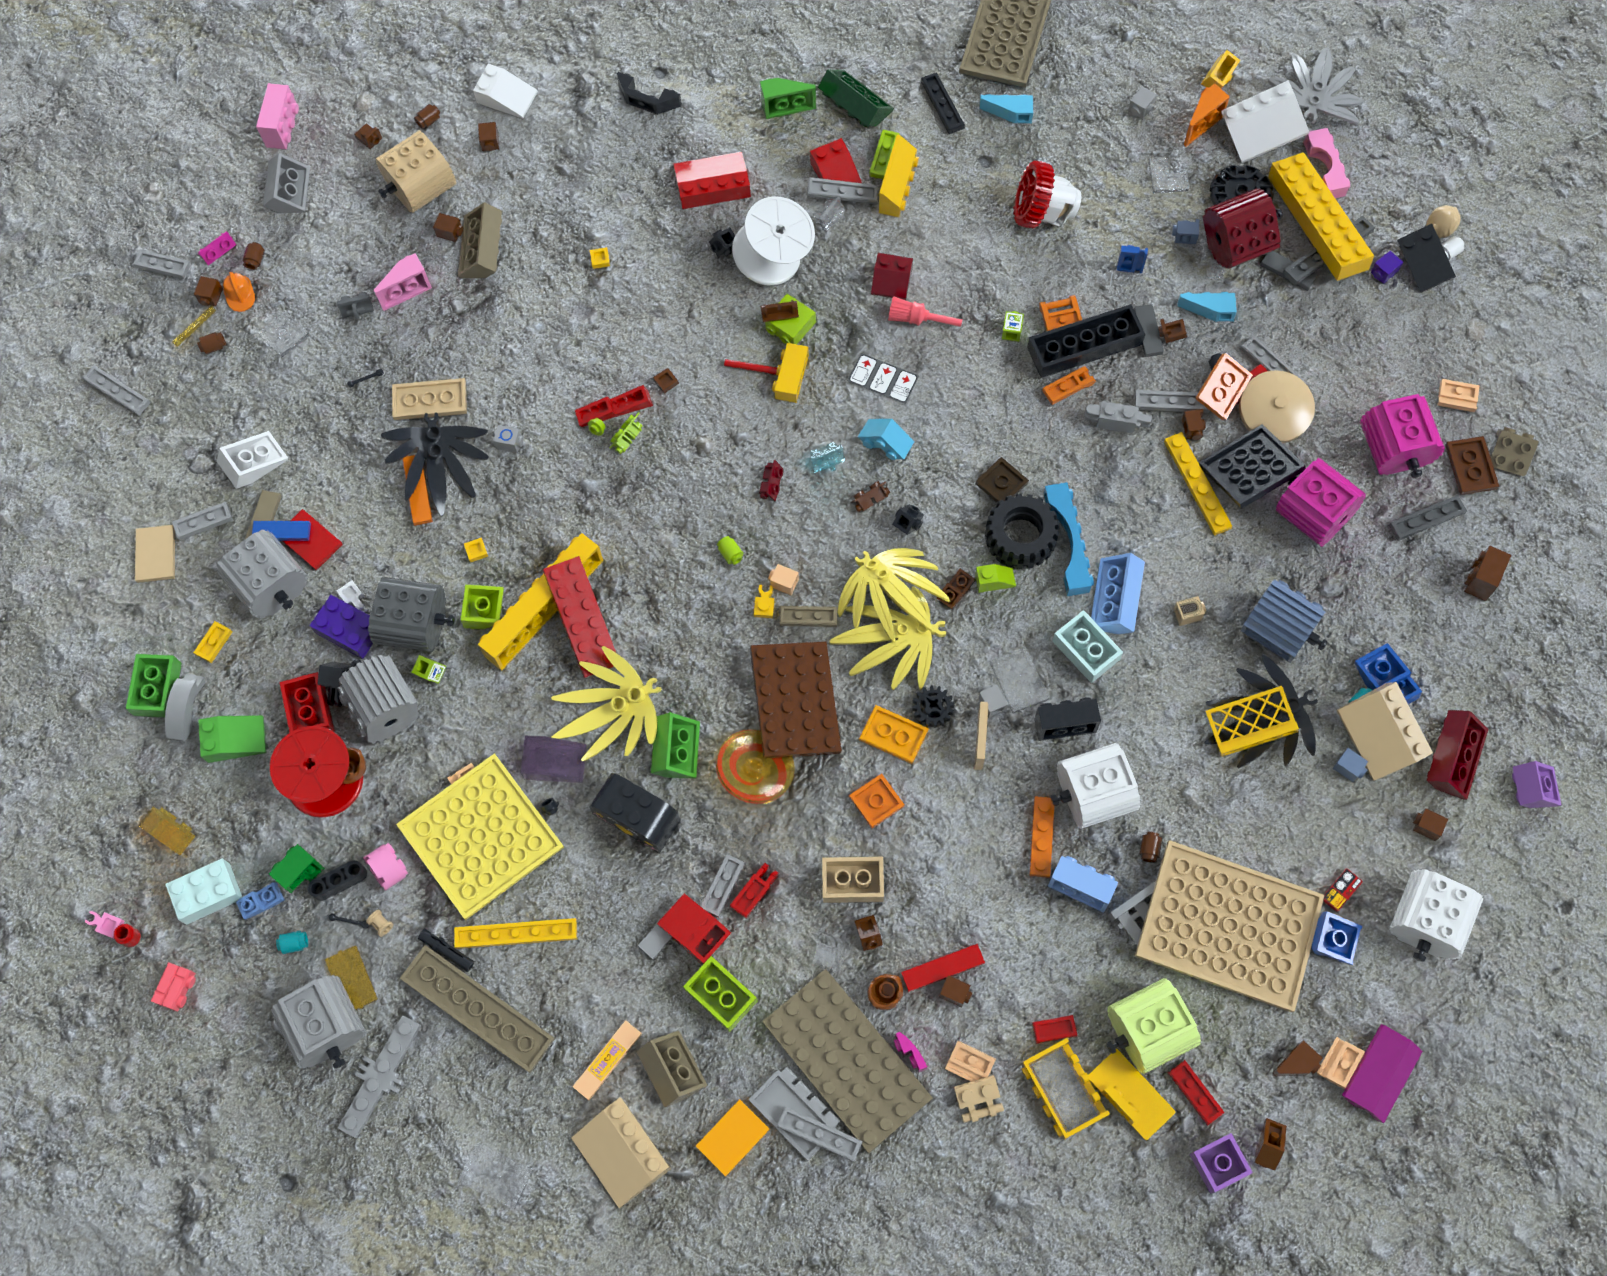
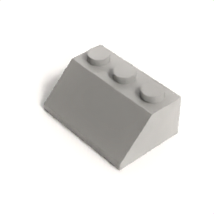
M278 153L269 160L263 206L278 213L305 212L310 166L281 153Z

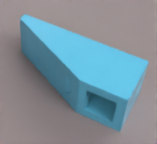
M981 95L980 109L1012 123H1032L1033 95Z
M1187 292L1180 294L1177 303L1178 307L1215 322L1234 321L1237 313L1235 293L1204 292L1193 294Z

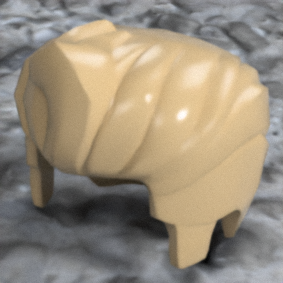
M1440 206L1430 214L1426 226L1433 224L1439 239L1449 237L1457 230L1460 224V213L1456 207Z

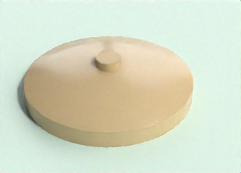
M1274 370L1257 375L1247 384L1240 397L1239 412L1245 427L1249 431L1263 424L1282 443H1286L1301 436L1310 426L1315 413V402L1309 387L1300 378L1289 372Z

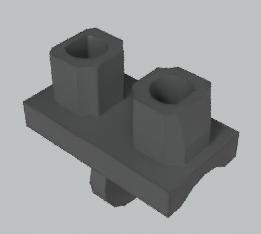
M361 292L357 297L353 298L343 296L340 301H337L342 318L355 316V319H360V314L374 311L370 296L366 292Z

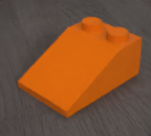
M1215 83L1211 87H1206L1201 93L1200 100L1188 127L1184 142L1185 147L1223 118L1221 111L1226 109L1230 96Z

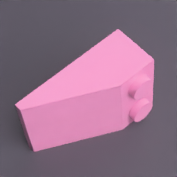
M415 253L400 260L378 284L374 292L383 311L432 289Z

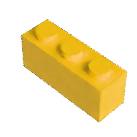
M787 343L786 349H782V364L777 367L776 375L778 379L774 381L772 391L775 392V399L797 403L809 357V347Z

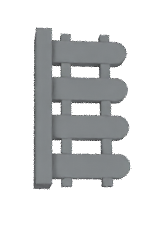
M1156 881L1107 915L1112 922L1116 919L1120 924L1117 927L1119 930L1123 928L1132 940L1130 942L1132 947L1138 946L1142 932L1134 920L1140 917L1143 922L1145 921L1150 903L1146 904L1144 900L1148 897L1151 899ZM1133 908L1136 912L1130 915L1128 911Z

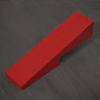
M642 385L611 399L608 396L576 409L575 413L579 426L585 427L588 426V422L591 419L598 418L604 421L651 407L653 404L648 390Z

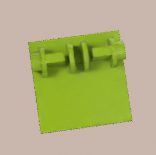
M639 412L635 416L631 414L620 430L612 437L610 449L615 446L617 453H625L626 449L632 444L631 439L635 440V437L642 431V424L634 422L640 414Z

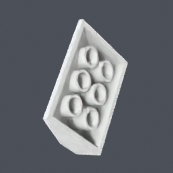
M1289 80L1221 111L1242 163L1310 133Z

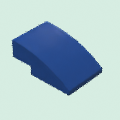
M1388 643L1354 662L1367 688L1374 690L1385 683L1397 682L1408 704L1420 698L1422 690L1410 677L1411 671Z

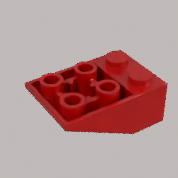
M685 893L657 923L701 965L711 957L731 934L724 925Z

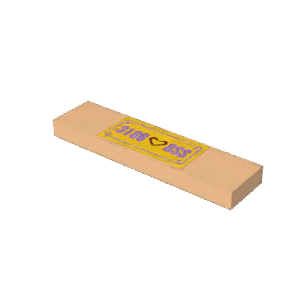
M625 1020L573 1085V1088L590 1100L642 1033Z

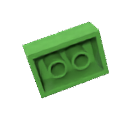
M136 654L126 710L133 716L165 718L168 697L173 684L180 676L182 663L173 655Z

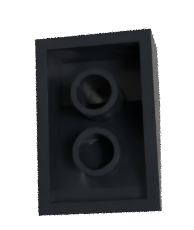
M1429 224L1397 240L1421 293L1456 277L1433 224Z

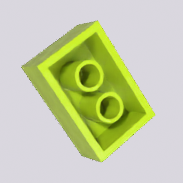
M712 956L683 986L684 990L729 1032L758 1002L757 997Z

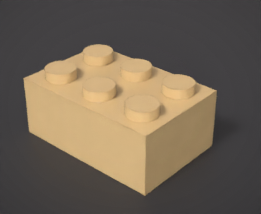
M883 857L822 858L823 903L884 902Z

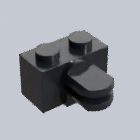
M329 662L319 665L317 684L329 687L328 705L342 706L338 687H340L339 678L342 676V673L347 672L351 668L350 664Z

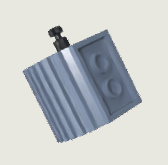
M1274 579L1241 629V632L1289 663L1293 661L1305 642L1313 646L1318 644L1319 650H1323L1327 645V640L1320 641V636L1313 632L1325 614V611L1322 610L1323 607L1316 602L1311 603L1306 600V596L1301 592L1290 590L1289 585L1281 580L1276 581Z

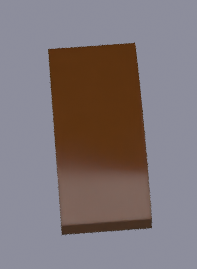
M960 568L942 590L949 597L950 602L939 597L937 599L953 609L976 579Z

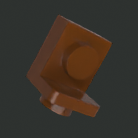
M367 123L354 134L355 138L369 149L377 145L382 139L379 129L377 127L372 128Z
M874 915L854 920L863 951L872 950L883 945Z

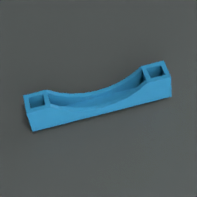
M1067 482L1045 486L1043 493L1045 503L1051 506V511H1055L1057 520L1064 527L1070 541L1071 560L1063 578L1067 596L1090 593L1094 580L1092 574L1089 575L1088 572L1090 564L1088 557L1084 555L1086 550L1085 542L1080 538L1081 525L1076 521L1077 508L1072 504L1073 491L1069 489Z

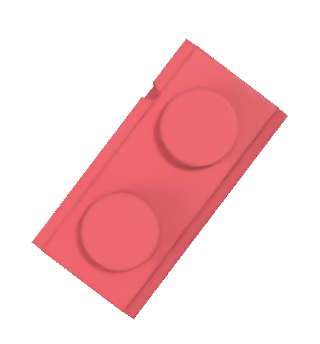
M168 962L151 1002L178 1012L186 1003V993L189 988L193 987L196 973Z

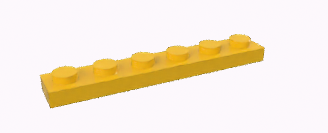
M1180 432L1165 438L1164 443L1214 536L1232 529L1228 516L1183 433Z
M576 918L454 927V947L456 949L577 940Z

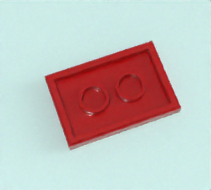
M303 509L290 521H310L309 541H282L316 571L343 545L339 539Z

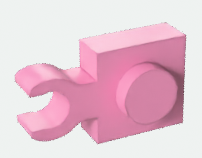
M93 911L89 913L95 916L92 922L85 920V923L97 926L96 932L114 939L116 927L125 922L105 912L101 918L99 914Z

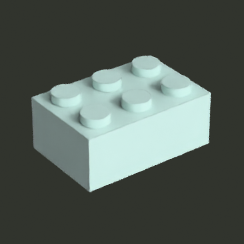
M1084 610L1054 634L1052 640L1090 683L1094 682L1120 661L1123 651Z
M223 858L166 883L177 918L186 925L236 903V901L243 898L231 865Z

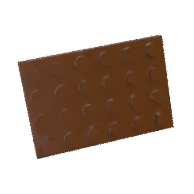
M827 642L751 645L750 655L763 759L840 754L842 749Z

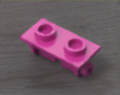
M226 231L221 233L218 238L206 247L199 249L198 255L209 266L236 246V243Z

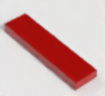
M978 944L903 971L901 975L909 993L946 979L948 975L954 976L983 965L985 961Z

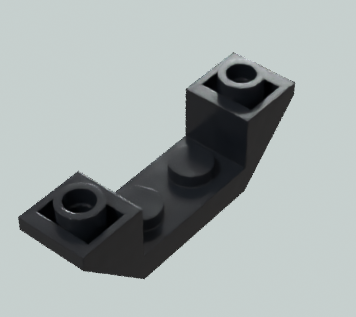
M621 72L617 73L618 84L627 104L657 115L681 107V96L678 92L664 88L658 99L653 95H646L635 90L634 77Z

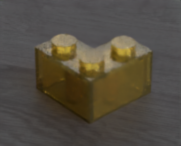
M153 806L138 824L139 827L179 855L184 852L195 838V835L191 833V827L184 822L179 825L175 822L177 817L162 807L158 810Z

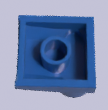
M1328 911L1322 912L1316 926L1311 946L1312 951L1316 955H1324L1353 965L1362 926Z

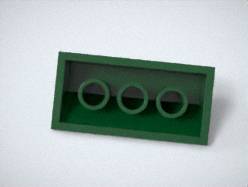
M827 69L818 86L823 91L822 94L824 96L832 98L837 106L845 108L851 117L859 119L860 124L867 128L876 127L894 110L891 105L845 70Z

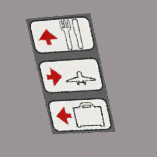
M861 353L847 381L906 404L919 375Z

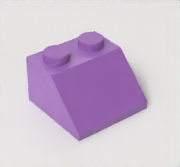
M1537 761L1513 766L1514 773L1512 778L1517 787L1516 798L1521 806L1527 808L1562 806L1554 767Z

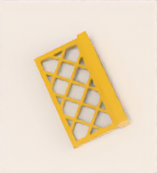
M1282 686L1205 711L1221 757L1297 733L1299 730ZM1280 692L1282 700L1279 706L1268 701L1271 694ZM1258 699L1264 702L1260 712L1249 707L1252 700ZM1266 704L1277 708L1273 718L1262 714ZM1238 705L1245 709L1241 718L1230 714L1234 706ZM1247 710L1258 715L1254 724L1243 720ZM1279 710L1288 714L1290 720L1282 723L1275 720ZM1220 712L1226 716L1222 724L1213 721L1211 714ZM1228 716L1239 721L1234 731L1224 726ZM1260 716L1271 721L1268 728L1262 729L1256 726ZM1241 722L1252 727L1249 734L1242 735L1237 732ZM1222 729L1233 733L1230 740L1221 743L1219 734Z

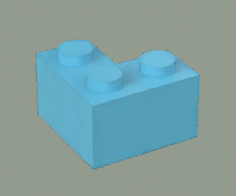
M868 419L858 436L865 447L869 449L881 448L891 460L905 459L914 444L910 436L893 419Z

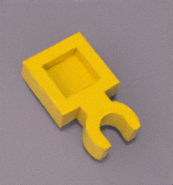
M759 585L758 590L761 597H755L754 617L773 618L775 599L769 598L773 594V586L770 585L769 591L764 592L762 585Z

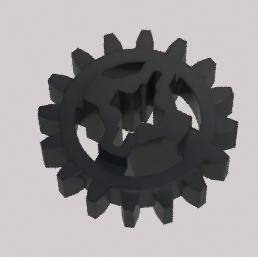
M930 685V690L923 687V693L917 692V698H913V704L915 705L912 706V711H917L914 713V717H920V724L926 722L927 728L930 724H933V727L936 728L938 723L944 726V720L949 722V715L954 714L952 708H954L955 703L951 702L953 697L952 695L946 696L948 690L941 692V686H938L937 690H934L933 685ZM943 701H944L945 704H946V711L944 710V707L942 706ZM921 703H922V706L925 707L924 712L921 711V708H920V704H921ZM930 705H931V706L937 705V708L933 707V708L931 709V708H930Z

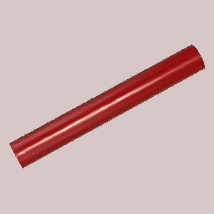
M729 359L724 361V366L775 375L777 373V367Z

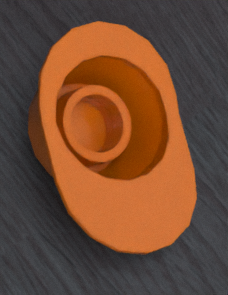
M229 272V275L223 282V291L227 304L234 311H246L253 306L255 301L251 281L244 275Z

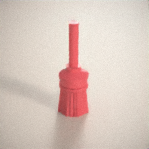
M894 296L892 298L888 321L909 322V324H917L919 326L923 321L931 320L961 327L962 319L929 313V310L925 309L924 303L920 304L915 301L911 303Z

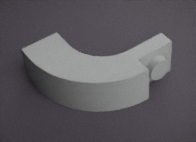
M191 674L185 675L183 679H176L166 706V738L185 741L192 732V707L196 695L205 684V677Z

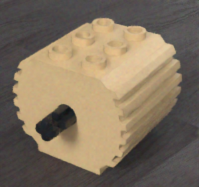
M420 130L376 158V164L384 180L387 182L385 190H378L380 196L386 198L387 193H394L409 212L414 213L456 185V179L452 169L449 167L450 165L440 151Z

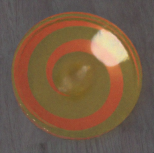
M748 729L732 734L723 742L716 757V772L723 787L731 795L747 803L764 804L777 800L788 790L794 777L795 766L793 757L763 759L760 730Z

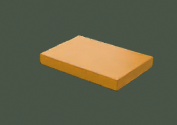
M875 705L859 737V741L913 764L929 728Z
M739 1099L696 1147L726 1177L770 1129Z

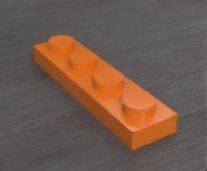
M1034 797L1029 876L1050 878L1054 805L1049 797Z

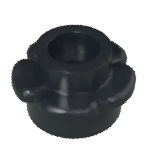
M554 798L545 800L540 805L541 813L548 816L553 815L558 810L559 802H556Z

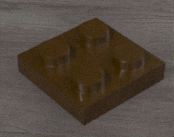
M1000 457L976 480L975 484L995 502H999L1000 500L1005 501V497L1009 495L1015 497L1028 484L1029 480L1004 458Z

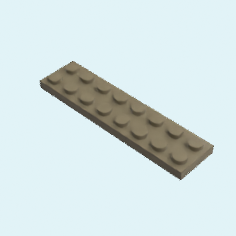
M424 945L400 977L406 984L530 1074L555 1040L553 1036L426 945Z

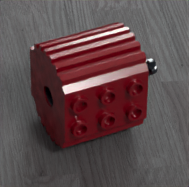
M1251 190L1204 210L1205 215H1202L1208 249L1211 250L1214 259L1222 267L1230 269L1280 248L1281 239L1277 219H1282L1283 212L1279 208L1275 209L1271 197H1268V194L1264 193L1263 190Z

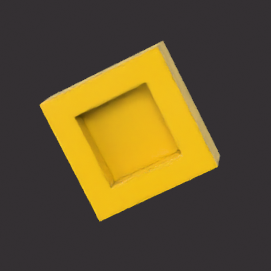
M607 247L590 250L593 269L610 266Z
M482 537L464 543L470 563L488 557Z

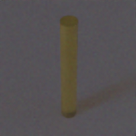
M210 306L176 337L172 343L178 347L214 314L216 309Z

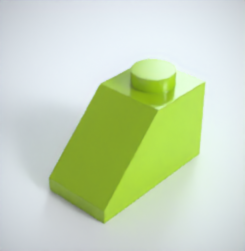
M998 564L976 567L975 578L978 593L1016 587L1013 568Z

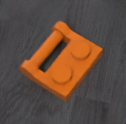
M1075 295L1069 296L1067 299L1039 303L1046 331L1082 320ZM1069 305L1071 306L1070 309L1052 313L1048 312V310Z

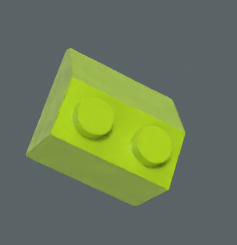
M465 584L461 613L463 627L486 629L492 627L497 620H500L504 587Z

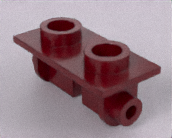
M773 460V463H767L762 479L768 480V482H761L759 491L760 498L767 499V497H770L774 502H776L777 495L779 494L780 480L783 476V468L776 460Z

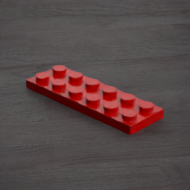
M580 556L542 569L578 664L582 661L608 669L614 667L602 650V646L611 649L615 653L616 650ZM579 664L584 678L594 675Z

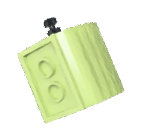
M1166 978L1108 1006V1017L1118 1035L1115 1038V1043L1111 1041L1106 1043L1109 1052L1114 1054L1116 1053L1115 1048L1118 1047L1120 1050L1125 1048L1132 1063L1143 1074L1201 1044V1037L1194 1019L1177 989Z

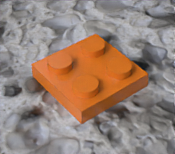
M882 773L849 795V798L872 829L905 807V804Z

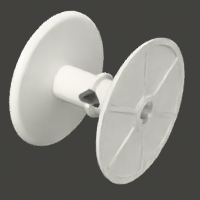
M767 197L759 200L748 211L745 225L737 232L733 240L732 252L737 267L747 278L762 285H779L788 281L797 272L800 259L805 257L813 246L815 239L813 222L804 208L790 199Z

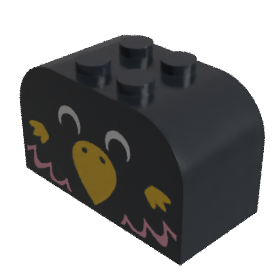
M615 773L609 775L589 806L594 816L659 854L681 821L678 812L671 805Z

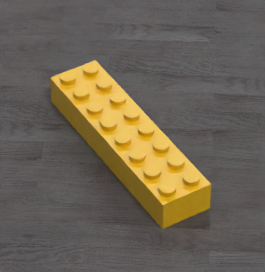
M1303 152L1273 162L1268 178L1313 246L1317 249V252L1335 279L1338 281L1369 270L1374 258L1373 253L1305 153Z
M581 533L578 537H574L570 546L566 550L561 551L557 560L547 567L580 556L586 575L589 577L604 560L599 546ZM544 574L533 581L532 587L527 592H523L518 599L519 601L514 606H510L505 613L506 615L501 620H497L492 630L488 634H484L479 640L478 646L484 657L501 671L558 611Z

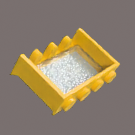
M1068 1038L1025 1060L1022 1063L1024 1067L1021 1068L1026 1079H1031L1034 1087H1032V1090L1037 1099L1041 1098L1045 1105L1042 1108L1048 1118L1052 1117L1055 1125H1053L1056 1134L1058 1137L1062 1136L1064 1140L1110 1115L1109 1111L1105 1110L1100 1101L1101 1098L1098 1092H1095L1091 1085L1088 1074L1082 1069L1078 1056L1073 1053L1069 1046Z

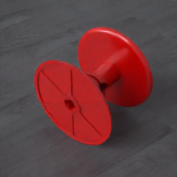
M306 726L296 729L287 734L277 744L271 756L270 776L274 786L283 796L290 799L299 811L306 815L321 818L337 815L354 803L362 789L363 776L354 783L342 784L349 768V754L343 740L330 729L320 726Z

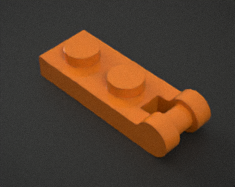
M1083 366L1043 387L1042 391L1049 402L1054 405L1074 393L1092 386L1096 380L1093 376L1089 375L1087 367Z

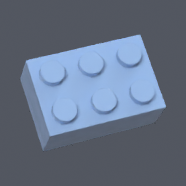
M1061 856L1048 887L1104 913L1118 882L1111 875H1102L1095 872L1096 869L1089 865L1082 866L1078 864L1077 860L1070 856Z

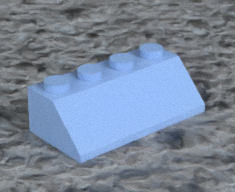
M1132 553L1100 559L1091 618L1104 632L1125 634L1132 633L1135 630L1145 562Z

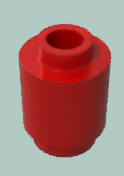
M121 924L114 930L115 941L125 947H134L140 941L141 934L139 930L129 924Z

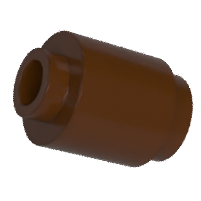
M428 104L416 113L414 120L421 129L428 128L440 119V111L435 105Z
M256 242L247 244L243 257V266L245 268L257 270L260 267L265 252L261 244Z
M213 332L199 338L200 342H197L200 351L205 352L206 355L221 350L227 345L221 332Z
M1147 832V834L1142 835L1139 853L1142 861L1156 863L1157 858H1160L1162 838L1159 837L1158 833Z

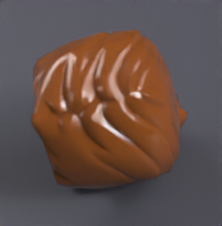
M352 747L347 748L349 768L342 784L354 783L365 774L366 762L361 750Z
M883 974L874 978L870 983L867 996L870 1003L876 1009L891 1010L900 1002L903 996V987L899 976Z

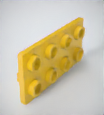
M1116 1049V1053L1110 1054L1088 1075L1091 1083L1144 1140H1148L1176 1113L1169 1103L1118 1049Z

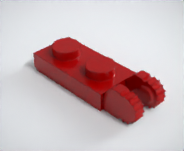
M766 863L761 866L756 874H753L730 904L733 910L746 919L779 874L775 870L770 874L766 882L761 879L769 867Z

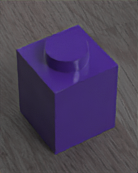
M1389 251L1374 264L1370 273L1373 274L1375 279L1384 284L1399 272L1403 261Z

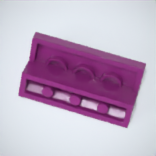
M1380 1024L1342 1096L1354 1107L1366 1110L1378 1122L1385 1123L1423 1051L1412 1040L1386 1025Z

